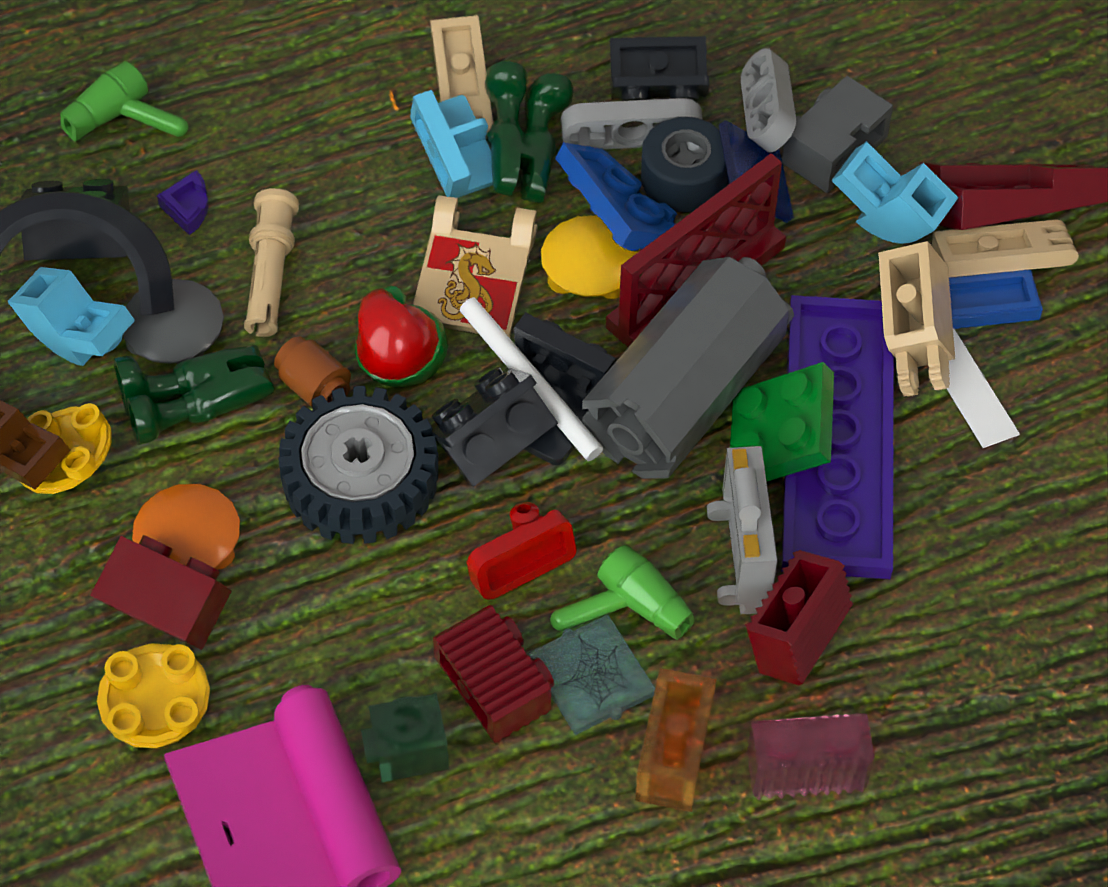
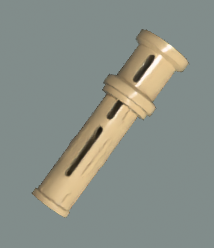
M276 188L264 189L256 194L254 198V208L258 212L256 227L252 228L249 235V242L255 251L244 328L251 334L254 332L255 323H258L255 336L259 337L272 336L276 334L278 329L277 319L285 256L294 247L295 237L291 232L292 218L299 210V200L294 194Z

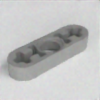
M763 48L756 52L746 63L740 79L747 135L765 151L774 152L781 148L793 134L796 127V114L788 64L769 48Z
M685 98L580 103L568 107L562 113V136L565 143L602 149L642 148L649 131L658 125L654 123H661L675 117H696L702 119V112L697 102ZM631 121L643 122L642 125L633 128L621 126Z

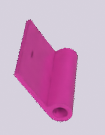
M311 685L294 687L282 696L281 702L277 705L274 712V721L164 754L166 765L212 887H387L399 877L401 873L400 866L326 690L313 688ZM223 826L228 829L231 839L233 841V845L231 843L228 833L224 831Z

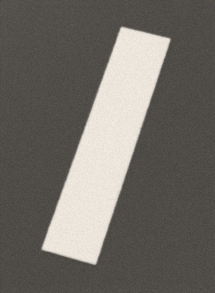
M953 328L955 359L949 360L950 385L947 390L982 448L1019 436L1020 433Z

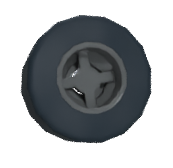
M675 117L662 121L649 131L642 145L641 182L647 196L657 203H666L675 212H693L728 185L730 145L724 133L705 120L696 117Z

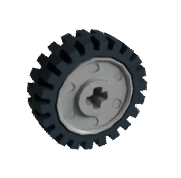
M354 386L353 397H346L344 389L340 388L332 390V402L328 403L324 396L320 395L312 399L313 411L303 406L296 413V423L289 421L285 428V439L281 438L279 469L287 502L289 501L294 515L297 518L302 517L304 526L311 531L319 526L321 536L330 540L338 532L340 533L342 543L354 544L356 534H363L364 544L376 542V532L382 531L385 538L389 539L397 535L398 524H401L407 530L415 524L416 513L421 516L424 515L429 508V498L434 499L437 490L438 452L435 436L431 434L433 432L428 419L423 420L422 411L415 404L408 408L406 398L397 393L389 401L387 390L375 387L372 397H367L365 386Z

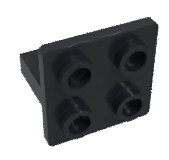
M500 367L494 368L475 382L474 387L477 389L475 393L461 403L457 398L449 401L432 415V419L435 421L431 425L432 436H435V440L439 442L469 485L476 486L558 424L555 417L533 388L537 382L531 374L507 368L504 371Z

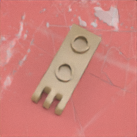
M478 15L431 20V34L440 102L464 95L475 118H485L488 124V133L493 124L490 99L485 89L486 67Z
M1058 219L975 227L965 230L934 231L932 237V247L948 266L949 278L1069 266L1074 264L1079 256L1070 235L1067 233L1064 222Z

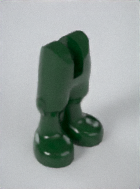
M498 62L488 68L485 78V89L490 101L496 108L498 119L492 124L487 133L489 142H491V169L494 192L511 196L518 180L519 170L521 169L523 170L521 198L540 204L543 202L547 190L552 157L557 151L555 139L550 134L548 125L554 115L562 112L571 104L573 84L566 76L550 73L538 77L526 91V69L516 62ZM524 95V109L526 114L525 133L521 130L518 122L520 104L524 98Z
M256 345L224 349L187 359L177 364L173 369V373L157 376L144 374L138 363L131 356H122L113 360L123 405L127 416L130 418L131 428L138 445L156 440L162 431L185 420L192 423L212 420L216 416L262 400L274 393L275 390L270 375L264 368L265 363L260 350ZM177 396L180 397V399L174 401L164 402Z

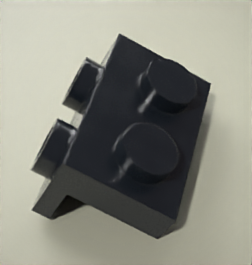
M706 36L610 38L611 99L637 101L651 100V98H685L698 102L699 97H707L710 80L707 75Z

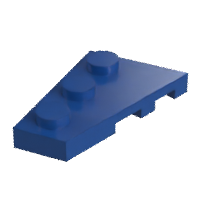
M563 142L555 159L567 173L569 182L578 188L589 202L591 211L600 217L612 232L613 240L618 245L630 251H638L675 225L673 221L678 213L666 203H657L651 198L642 195L639 192L642 182L605 150Z

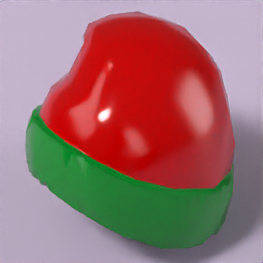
M395 286L375 289L362 299L358 313L359 333L355 345V356L361 370L374 381L390 387H409L426 382L439 370L447 355L448 342L442 322L423 307L406 304V295L401 288Z

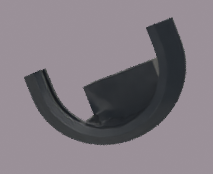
M110 179L88 180L83 182V187L63 188L61 181H40L33 183L32 189H26L18 201L0 211V256L7 243L20 232L22 234L24 260L126 257L128 255L138 279L141 315H154L175 309L171 267L167 255L152 230L139 217L130 212L128 186H114L113 180Z

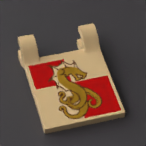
M438 195L434 209L432 231L413 305L421 306L434 314L446 329L479 334L460 312L462 304L468 299L475 297L510 338L529 255L537 234V224H535L537 212L535 210L516 208L510 238L457 230L460 218L459 212H456L458 198Z

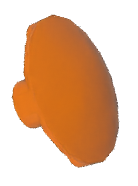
M178 484L157 492L142 505L133 523L132 540L139 544L142 536L145 535L172 548L173 551L169 558L186 566L190 557L215 569H223L229 566L235 558L234 548L239 540L240 518L233 502L219 490L202 484Z

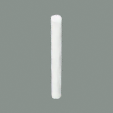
M475 297L465 301L460 307L462 315L508 368L532 375L537 382L533 388L557 420L558 424L556 425L587 461H591L599 456L603 451V446Z

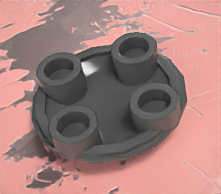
M172 279L175 309L154 315H141L139 292H137L125 306L135 319L132 325L123 333L126 347L130 353L140 355L152 362L179 364L187 359L203 356L204 352L213 345L221 334L224 320L220 301L207 287L191 280Z

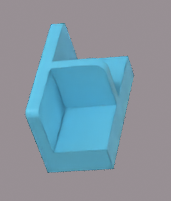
M432 90L413 96L410 118L446 196L459 198L492 186L491 150L485 139L488 129L485 118H475L464 95H459L440 103L437 102Z

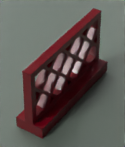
M772 153L624 262L621 265L619 307L606 316V329L625 346L629 347L703 260L731 257L739 262L741 258L748 257L757 261L762 266L785 248L786 235L774 226L782 161Z

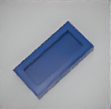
M1031 269L949 278L954 329L1040 320L1043 309Z

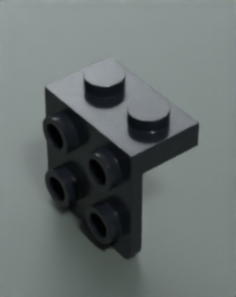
M525 312L514 327L515 345L582 422V417L588 411V409H582V401L615 364L616 358L609 355L601 346L595 343H585L564 332L557 324L548 320L542 321ZM555 425L523 450L552 465H560L566 461L575 446L559 427Z

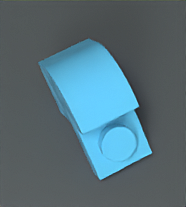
M868 142L863 143L853 151L831 180L862 211L856 222L876 237L893 243H912L935 231L958 199L924 163L901 176Z
M40 267L8 300L10 306L38 340L60 357L80 366H83L93 355L103 357L105 353L116 348L122 340V334L135 321L124 305L93 301L71 270Z

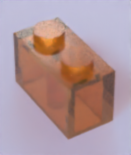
M659 669L637 771L635 801L692 812L713 711L717 679Z

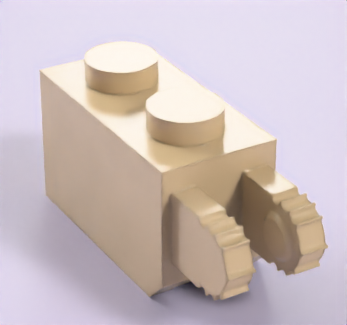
M928 241L878 252L884 338L888 350L896 358L897 378L903 397L918 395V367L924 365L929 366V379L934 390L949 388V360L955 359L948 266Z

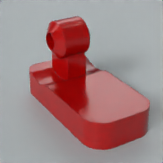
M519 503L510 511L513 530L481 545L471 552L467 559L470 580L483 598L488 600L498 598L574 558L577 549L572 525L559 510H551L543 517L540 516L539 508L534 503Z

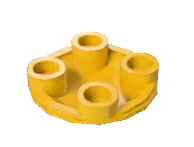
M597 215L577 216L560 223L546 236L541 248L542 267L548 276L549 287L556 293H572L583 297L603 296L608 299H617L620 297L621 265L638 253L640 249L638 251H630L618 245L613 240L612 232Z
M87 403L80 407L72 406L53 413L40 410L30 415L27 419L30 423L59 436L71 451L36 490L22 482L20 483L35 493L56 494L72 489L91 477L105 461L112 444V428L100 409L94 404Z
M150 643L128 651L116 652L105 663V674L100 681L97 697L101 720L115 738L133 747L160 748L179 742L198 726L207 711L210 687L205 669L195 659L194 653L187 646L181 644Z

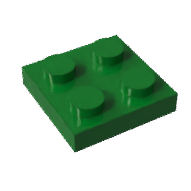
M824 362L742 388L733 399L730 448L762 446L766 481L830 463L834 372Z

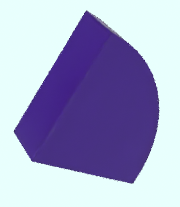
M197 170L157 195L159 207L188 235H191L199 228L207 215L209 204L205 182Z

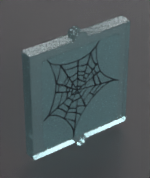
M608 614L574 631L565 629L562 637L528 653L531 660L538 657L549 669L555 684L551 688V697L575 735L609 718L619 720L623 711L656 695L655 687Z

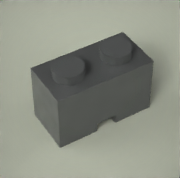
M846 76L833 89L826 88L816 99L814 106L802 117L796 116L794 132L784 144L782 163L824 192L829 193L836 186L831 180L857 147L868 142L875 149L888 137L893 105L849 76Z

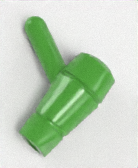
M126 61L101 74L76 101L72 102L60 113L62 129L75 142L93 131L96 127L120 115L127 116L178 137L185 135L188 131V123L184 118L140 101L149 91L147 82L143 74L134 65Z
M628 545L620 546L610 552L600 565L597 577L608 589L607 591L557 609L550 617L552 627L556 630L564 631L624 607H629L676 640L680 639L695 622L693 612L650 561L648 562L647 558Z

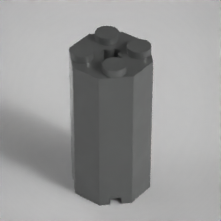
M731 257L703 260L584 398L582 409H588V411L582 417V423L603 446L602 452L609 459L619 464L626 457L636 463L631 472L642 479L669 478L785 337L787 325L794 317L791 306L779 296L766 278L763 267L757 261L748 257L741 258L739 262Z

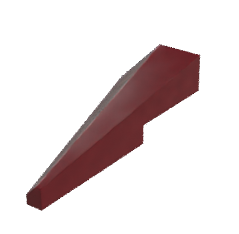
M920 162V165L924 163L958 197L939 224V226L965 230L1108 202V167H1096L1089 164L965 163V165H944L934 162Z

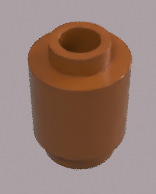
M297 336L287 341L278 351L274 360V367L279 371L280 380L311 407L312 399L323 395L328 403L332 402V390L343 388L346 397L349 394L350 371L316 341L306 340L301 336Z

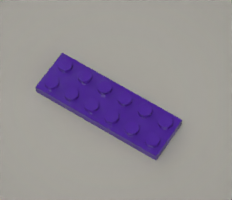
M791 295L790 306L794 312V317L789 322L787 374L824 362L834 372L831 462L784 476L781 572H783L782 568L789 566L787 560L794 558L793 552L802 550L840 561L845 566L843 571L847 573V577L891 579L893 571L894 356L888 350L884 338L882 301Z

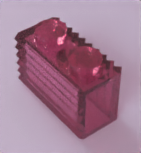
M866 713L751 721L747 753L753 796L758 800L764 795L772 799L775 794L783 798L787 793L794 798L798 792L804 797L809 792L817 796L821 791L828 796L832 790L837 794H840L843 790L851 794L854 789L863 793L867 788L874 762V752L868 715Z

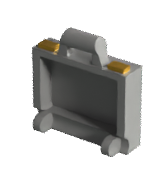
M762 446L727 448L722 488L723 501L709 503L707 505V515L712 521H729L736 585L720 587L717 590L718 603L721 605H739L740 614H757L756 608L763 606L761 600L768 598L766 592L773 590L772 584L774 583L777 565Z

